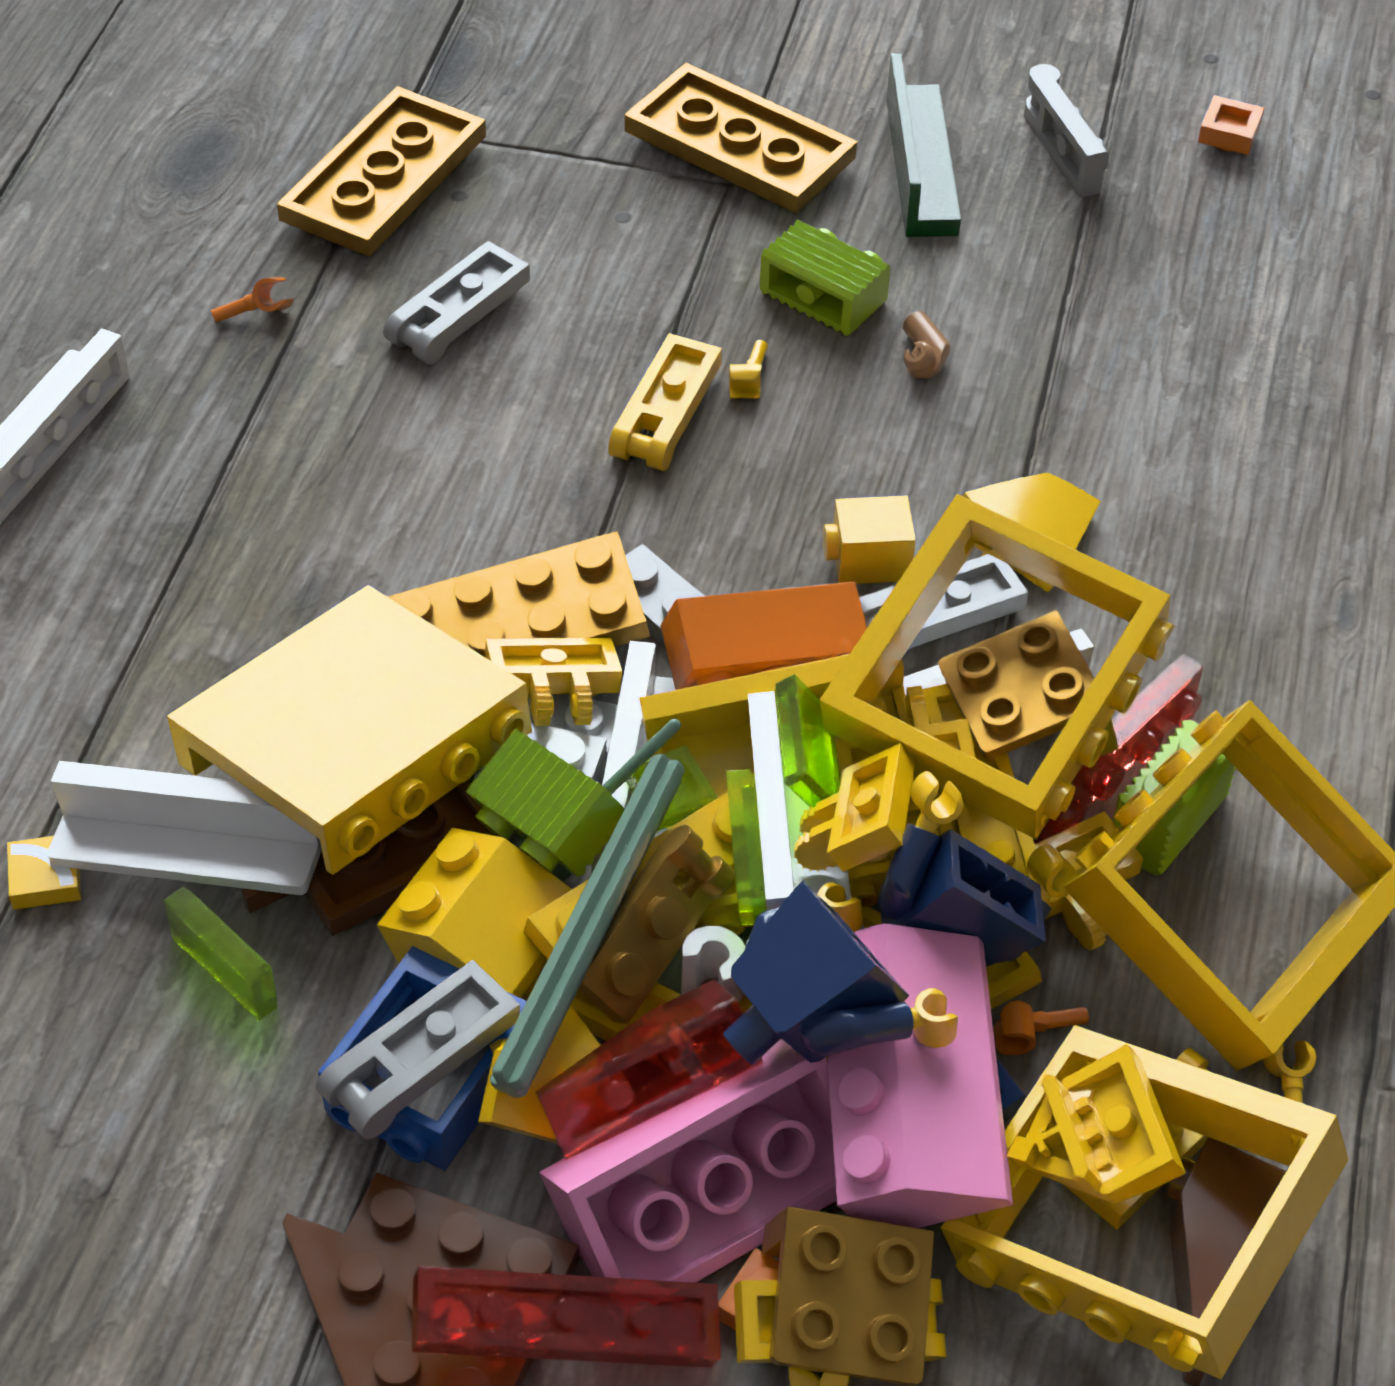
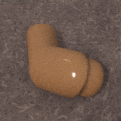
M914 312L905 319L903 330L916 347L912 353L908 349L905 350L904 363L911 376L924 380L939 374L951 352V346L925 312Z

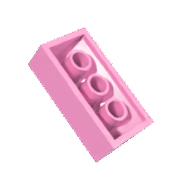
M885 923L855 931L854 933L909 994V997L904 1002L910 1008L915 1007L916 997L920 992L928 988H936L947 997L946 1014L953 1013L957 1015L958 1026L955 1040L945 1047H928L917 1040L913 1031L908 1039L870 1044L827 1056L837 1206L853 1218L912 1228L925 1227L1012 1206L1013 1200L983 942L977 936Z
M780 1039L754 1065L742 1059L539 1172L567 1236L572 1243L579 1245V1255L622 1321L625 1323L631 1321L763 1244L765 1224L788 1206L820 1211L837 1201L826 1057L819 1062L810 1063L784 1040Z

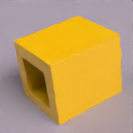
M908 496L835 499L834 523L824 524L823 550L826 561L835 560L838 583L854 581L856 584L898 582L914 559L916 539Z

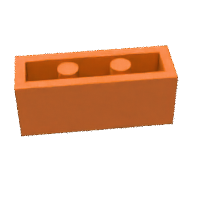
M855 581L679 598L675 600L660 625L675 690L847 655L852 652L867 629Z

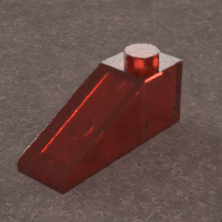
M715 979L650 1010L535 1091L565 1159L568 1160L763 1064V1060L760 1058L754 1065H751L733 1048L723 1034L743 1014L737 999Z

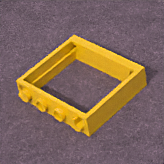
M956 494L820 698L824 730L871 755H875L901 742L915 761L914 777L917 778L918 775L926 771L931 772L938 780L939 790L943 791L945 784L951 781L961 793L964 803L1037 839L1049 818L1055 821L1061 811L1065 813L1075 793V786L1071 782L1082 764L1092 768L1099 759L1109 737V731L1105 730V727L1115 711L1125 714L1133 704L1142 684V677L1138 676L1147 659L1150 658L1158 661L1163 655L1165 642L1175 628L1174 624L1168 622L1171 595L966 497ZM974 548L1130 622L1028 785L872 706L875 698Z
M1251 700L1224 718L1217 710L1206 717L1190 734L1197 744L1189 753L1183 748L1179 749L1153 773L1152 776L1160 784L1150 794L1145 789H1142L1117 811L1114 818L1121 826L1111 836L1103 831L1077 854L1074 860L1082 868L1063 887L1236 1071L1263 1060L1278 1050L1395 908V851ZM1221 754L1232 763L1352 890L1251 1012L1115 870Z
M1074 1025L1005 1129L1007 1154L1016 1135L1025 1138L1046 1095L1044 1088L1041 1086L1046 1073L1054 1075L1062 1083L1065 1077L1128 1043ZM1128 1044L1142 1061L1165 1122L1290 1166L1200 1319L1003 1239L1043 1177L1040 1174L1014 1164L1009 1158L1008 1165L1013 1205L945 1221L941 1226V1230L957 1262L956 1268L971 1282L985 1288H991L994 1284L1018 1293L1026 1303L1042 1313L1056 1315L1060 1311L1084 1321L1094 1333L1110 1342L1122 1343L1126 1339L1148 1348L1161 1361L1176 1370L1190 1372L1195 1368L1222 1379L1349 1160L1337 1115Z

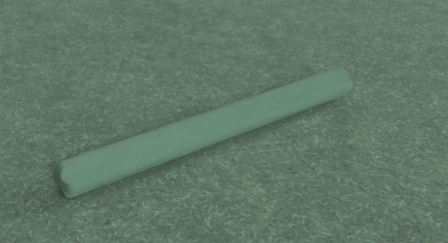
M657 754L649 760L492 1068L490 1083L497 1091L505 1092L513 1098H520L527 1094L682 782L681 778L684 774V767L678 760H670L664 754Z

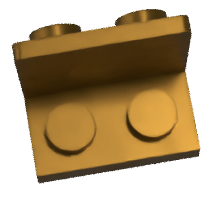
M1057 610L945 656L938 661L941 674L964 719L968 718L970 731L983 757L988 760L1063 730L1095 679ZM1112 718L1105 727V730L1109 731V737L1100 757L1118 750Z
M789 1206L765 1224L762 1255L779 1257L769 1355L770 1361L775 1365L906 1386L919 1384L923 1380L934 1231Z

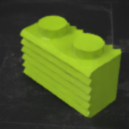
M797 219L794 226L790 225L788 231H783L781 237L777 236L775 242L770 243L768 249L764 248L761 254L760 290L764 295L769 293L772 299L778 298L781 304L787 302L790 309L796 307L799 313L805 312L808 318L814 316L817 322L823 321L826 327L832 325L836 332L841 330L844 336H848L888 299L891 265L883 262L872 251H861L839 240L831 231L824 228L816 229Z
M1182 720L1181 727L1175 728L1173 736H1168L1167 744H1161L1160 752H1154L1153 760L1147 761L1146 768L1140 769L1139 776L1133 777L1132 784L1126 785L1124 793H1119L1114 815L1139 791L1145 789L1150 794L1160 784L1152 775L1171 755L1181 748L1189 753L1197 744L1190 734L1199 725L1193 720ZM1223 754L1211 764L1135 847L1143 857L1141 868L1153 875H1162L1229 795L1228 789L1232 786L1230 782L1234 778L1233 773L1236 768ZM1113 817L1115 826L1119 828L1121 824Z
M517 728L465 791L481 807L474 817L497 837L507 840L513 833L524 839L519 849L550 873L560 864L577 877L584 875L586 866L593 864L594 856L602 853L603 844L608 843L625 810L599 782L594 781L590 776L577 770L573 765L568 764L565 760L559 758L556 754L550 752Z

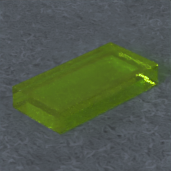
M793 674L775 684L784 783L808 806L815 807L817 802L839 793L840 780L835 740L833 734L824 730L820 699Z
M750 769L726 771L740 926L754 925L759 914L767 911L755 777Z
M181 887L163 900L173 940L255 1019L261 1021L278 1008L271 966L189 889L186 890L184 887Z

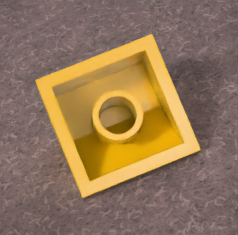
M451 828L378 922L377 927L398 964L412 946L459 969L471 960H474L505 991L521 998L548 961L524 933L527 917L572 889L507 839Z

